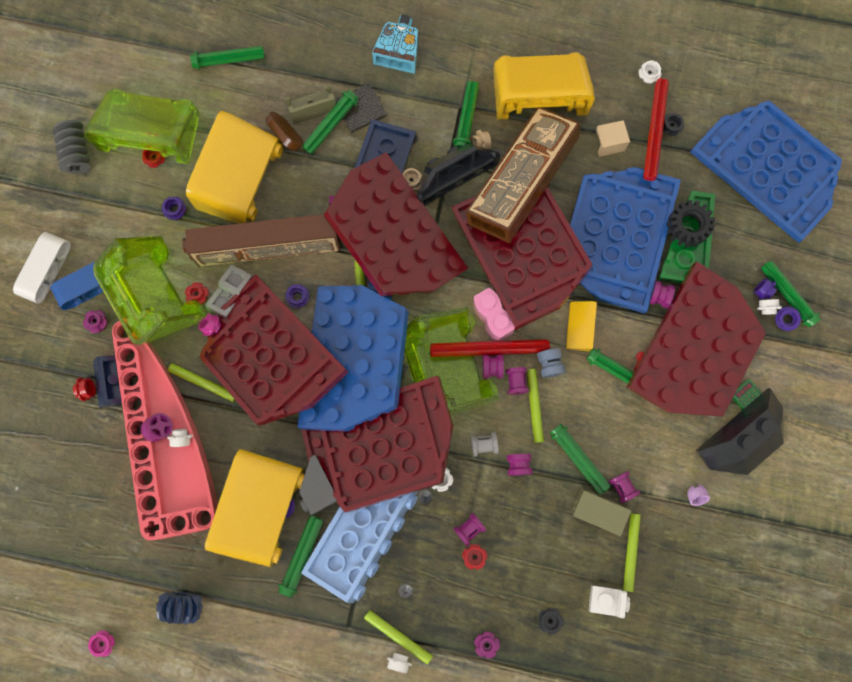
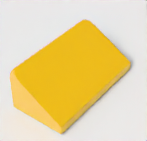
M570 302L566 349L590 352L593 349L597 302Z

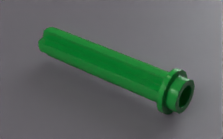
M262 46L198 54L197 51H194V54H190L192 68H197V70H201V67L265 58Z
M477 81L467 82L457 138L453 140L454 147L472 144L469 138L479 90V83Z
M347 90L342 93L343 97L303 143L302 147L308 153L313 154L352 106L357 105L358 97L352 91Z
M768 261L761 267V270L770 281L776 282L775 287L788 303L798 310L804 321L802 323L803 326L807 325L810 328L821 320L818 316L820 313L813 311L773 261Z
M593 347L586 358L589 365L595 364L628 384L634 372L602 354L600 348L595 349Z
M560 424L550 432L553 436L551 439H555L596 492L600 495L605 493L610 488V484L566 430L568 427Z
M315 516L308 518L282 584H278V587H280L278 592L291 598H293L294 593L297 594L296 588L302 575L301 572L308 561L323 524L322 519Z

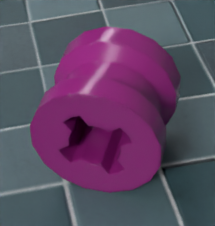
M655 280L649 304H661L663 308L668 309L674 296L675 286L670 284L665 286Z
M497 355L496 357L482 356L483 379H489L490 377L503 379V355Z
M157 413L147 418L141 426L143 437L148 441L157 442L169 436L173 429L171 418L163 413Z
M531 454L506 455L507 461L510 464V468L507 471L508 476L533 474V469L530 467Z

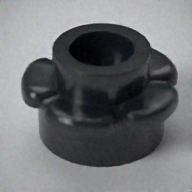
M671 113L665 116L664 133H668L669 136H676L679 132L683 131L684 121L679 114Z
M555 608L542 610L538 615V626L543 632L556 634L563 625V617L559 615V611ZM551 618L553 622L548 623V619Z

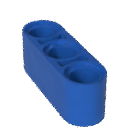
M106 256L54 282L50 288L60 309L68 310L119 285L125 280V276L115 256Z

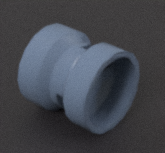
M560 348L537 353L538 361L542 364V378L556 377L566 373L565 365L561 363L562 351Z

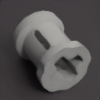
M496 432L482 436L470 435L473 457L479 453H498Z

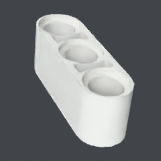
M48 232L42 233L15 281L13 292L32 302L41 303L47 296L50 286L53 284L70 251V242Z

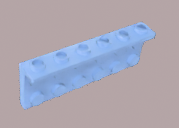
M417 492L350 513H345L339 507L301 573L347 603L359 601L366 590V587H364L369 577L372 578L378 570V560L382 554L385 555L392 545L390 540L393 534L399 532L405 522L403 518L408 509L411 510L414 507L418 498L416 496Z

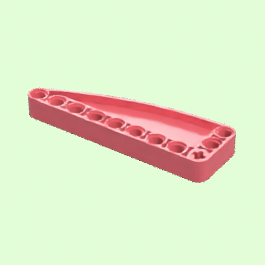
M118 321L112 328V336L141 535L147 540H162L210 530L218 507V501L206 454L188 407L168 369L142 331L130 321ZM131 328L130 336L123 338L124 331ZM134 351V359L127 362V355ZM138 375V382L131 386L130 379ZM137 399H141L142 405L135 411L133 404ZM163 413L171 418L173 423L172 430L187 429V433L193 435L190 438L191 445L171 447L167 437L157 442H151L146 440L142 434H137V427L152 415ZM147 447L149 455L146 459L142 460L140 452L143 448ZM150 471L153 479L150 484L146 485L144 476ZM153 496L156 499V506L153 510H150L147 502ZM205 511L211 514V521L208 525H204L201 521V515ZM180 516L186 521V525L182 530H179L176 526V521ZM159 525V530L152 532V527Z

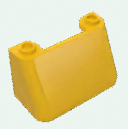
M573 52L568 55L525 57L505 55L501 56L494 63L493 73L497 120L508 119L509 113L516 110V114H521L522 108L567 106V111H572L573 108L576 109V116H588L594 102V89L586 59L580 53Z
M220 111L186 188L187 198L196 210L237 224L254 221L258 209L255 207L253 199L269 161H275L276 158H280L282 155L283 145L279 138L231 113Z
M239 449L234 457L205 543V550L267 567H273L274 563L277 564L282 554L278 539L293 493L298 488L301 489L305 476L303 474L304 468Z

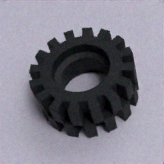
M688 200L686 203H680L668 217L669 221L666 223V227H670L667 230L668 235L673 234L671 237L672 241L677 239L679 240L677 244L680 246L685 243V247L689 248L691 245L695 247L703 243L712 234L711 231L715 227L713 225L715 217L710 218L713 212L712 210L708 212L705 210L708 207L706 204L701 207L699 206L700 201L696 200L692 204V200ZM686 216L695 218L699 223V229L695 232L687 231L682 225V219Z

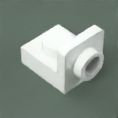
M591 585L589 612L625 618V612L628 613L630 608V597L627 596V591Z

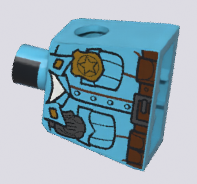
M401 15L398 24L392 22L385 24L372 51L374 65L415 74L418 29L411 27V17Z

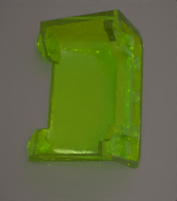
M112 89L103 96L86 126L84 135L97 151L109 152L110 147L117 150V146L159 151L164 157H167L168 154L177 157V163L189 164L200 113L193 105V102L187 99H180L178 101L125 93L119 89Z
M161 236L115 238L97 258L93 266L96 280L130 340L136 345L148 344L196 325L207 316L198 301L190 300L183 304L162 267L168 260L169 250Z
M469 307L421 315L407 324L404 353L413 382L416 383L438 375L441 378L451 415L499 400L496 385L490 379L481 380L474 356H430V345L432 343L469 342L467 335L472 332L475 325L474 317L471 315Z

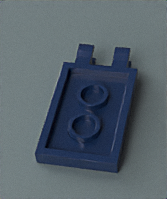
M372 119L355 168L387 152L403 174L416 137V131Z

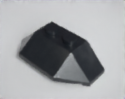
M469 144L451 148L447 155L441 158H433L427 163L417 199L424 206L430 204L497 166L501 155L498 151Z
M767 388L701 445L696 451L708 469L748 475L783 445V407L773 391Z

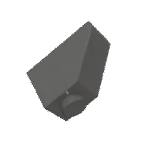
M316 455L310 457L300 489L302 498L299 499L304 512H310L311 515H315L337 503L336 498L333 497L334 490Z

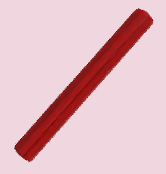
M662 78L657 79L655 83L643 178L646 181H655L658 174L669 81Z
M547 339L432 343L430 345V356L536 354L550 350V342Z

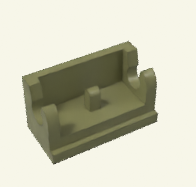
M330 84L325 85L326 90L294 100H290V97L285 98L293 124L328 114L333 109L336 102L331 92Z
M582 486L572 509L574 517L619 536L622 535L632 511L627 505Z

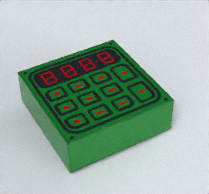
M747 379L738 387L732 399L743 410L762 392L750 379Z

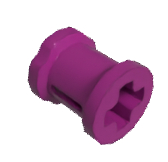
M515 367L505 370L509 381L508 395H521L530 392L529 388L526 387V367Z
M629 471L623 472L608 481L609 484H613L620 496V503H624L640 494V491L635 489L628 477L630 475Z
M472 512L468 520L459 527L455 526L453 530L463 543L468 546L470 544L469 541L480 532L484 533L486 528Z

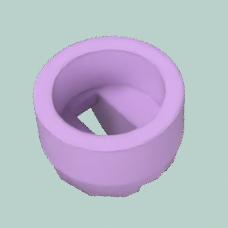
M697 484L696 488L692 485L688 489L687 495L691 505H703L710 500L708 491L704 486Z

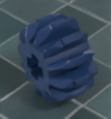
M165 592L159 596V601L157 602V618L169 624L195 623L200 619V613H202V597L190 592Z

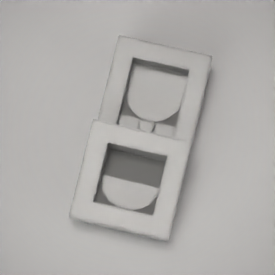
M231 264L219 280V287L206 303V310L217 316L219 313L224 318H227L236 303L225 309V311L221 307L235 294L239 295L245 284L252 278V275Z

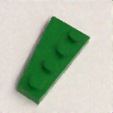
M691 191L687 201L692 200V204L696 200L700 201L699 206L701 207L706 204L708 207L705 210L707 212L712 210L713 213L710 218L714 217L715 194ZM686 216L682 219V225L687 231L695 232L699 229V223L695 218ZM712 234L703 243L695 247L693 245L689 248L685 247V243L680 246L677 244L679 241L677 239L672 241L658 280L683 283L692 264L695 262H699L709 269Z

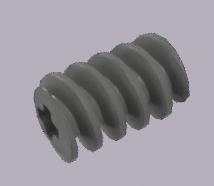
M79 120L61 121L52 130L59 168L68 174H83L91 169L90 164H88L90 161L89 156L86 155L88 149L85 147L87 143L84 139L85 132L82 130L84 126Z

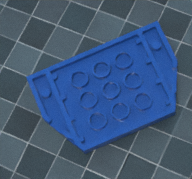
M769 100L760 103L756 107H749L739 113L721 117L690 151L692 155L798 243L810 233L832 208V196L834 187L837 186V173L840 170L842 159Z
M637 167L618 172L608 171L600 175H584L570 221L572 230L593 264L591 270L580 284L599 301L645 314L648 310L669 228L666 227V223L669 221V215L673 212L681 180L657 174L655 181H646L643 178L644 169Z
M363 285L318 286L311 333L343 365L348 373L312 408L299 413L297 428L301 430L348 432L358 424L367 420H374L382 413H389L398 408L409 311L405 307L384 296H380V294Z

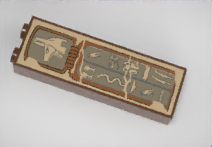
M541 107L536 108L466 210L468 225L510 243L579 139L580 123L572 118L556 114L551 110Z
M324 214L185 230L186 238L182 239L184 253H187L198 267L340 251L339 236Z

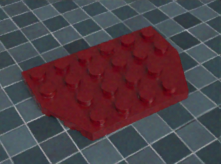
M387 152L350 170L324 213L325 218L380 296H392L393 294L409 295L410 293L419 292L431 294L468 269L426 207L417 199L416 193Z
M548 187L510 243L468 225L466 210L476 196L451 207L459 226L491 286L500 298L501 304L509 315L515 330L559 310L592 268V262Z
M699 262L693 263L626 388L666 413L723 417L766 334L738 287Z
M257 275L245 284L239 295L235 294L221 307L225 311V309L236 303L227 318L218 313L219 322L221 323L220 329L216 334L213 332L208 336L207 344L203 347L199 356L243 410L259 426L312 408L348 373L343 365Z
M437 375L400 388L397 409L389 413H382L374 420H367L358 424L348 432L301 431L308 462L310 457L317 456L334 490L333 497L336 498L337 504L345 513H350L442 484L444 482L454 425L441 378Z

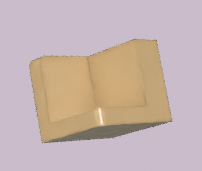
M624 120L600 125L596 129L601 145L597 152L599 157L623 152L630 143Z

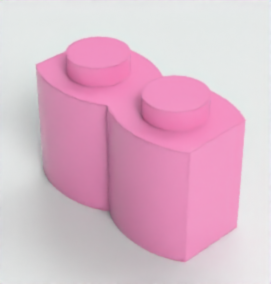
M490 288L475 295L472 303L474 313L480 321L485 323L486 332L491 340L502 341L511 336L515 327L507 312L502 309L498 295Z

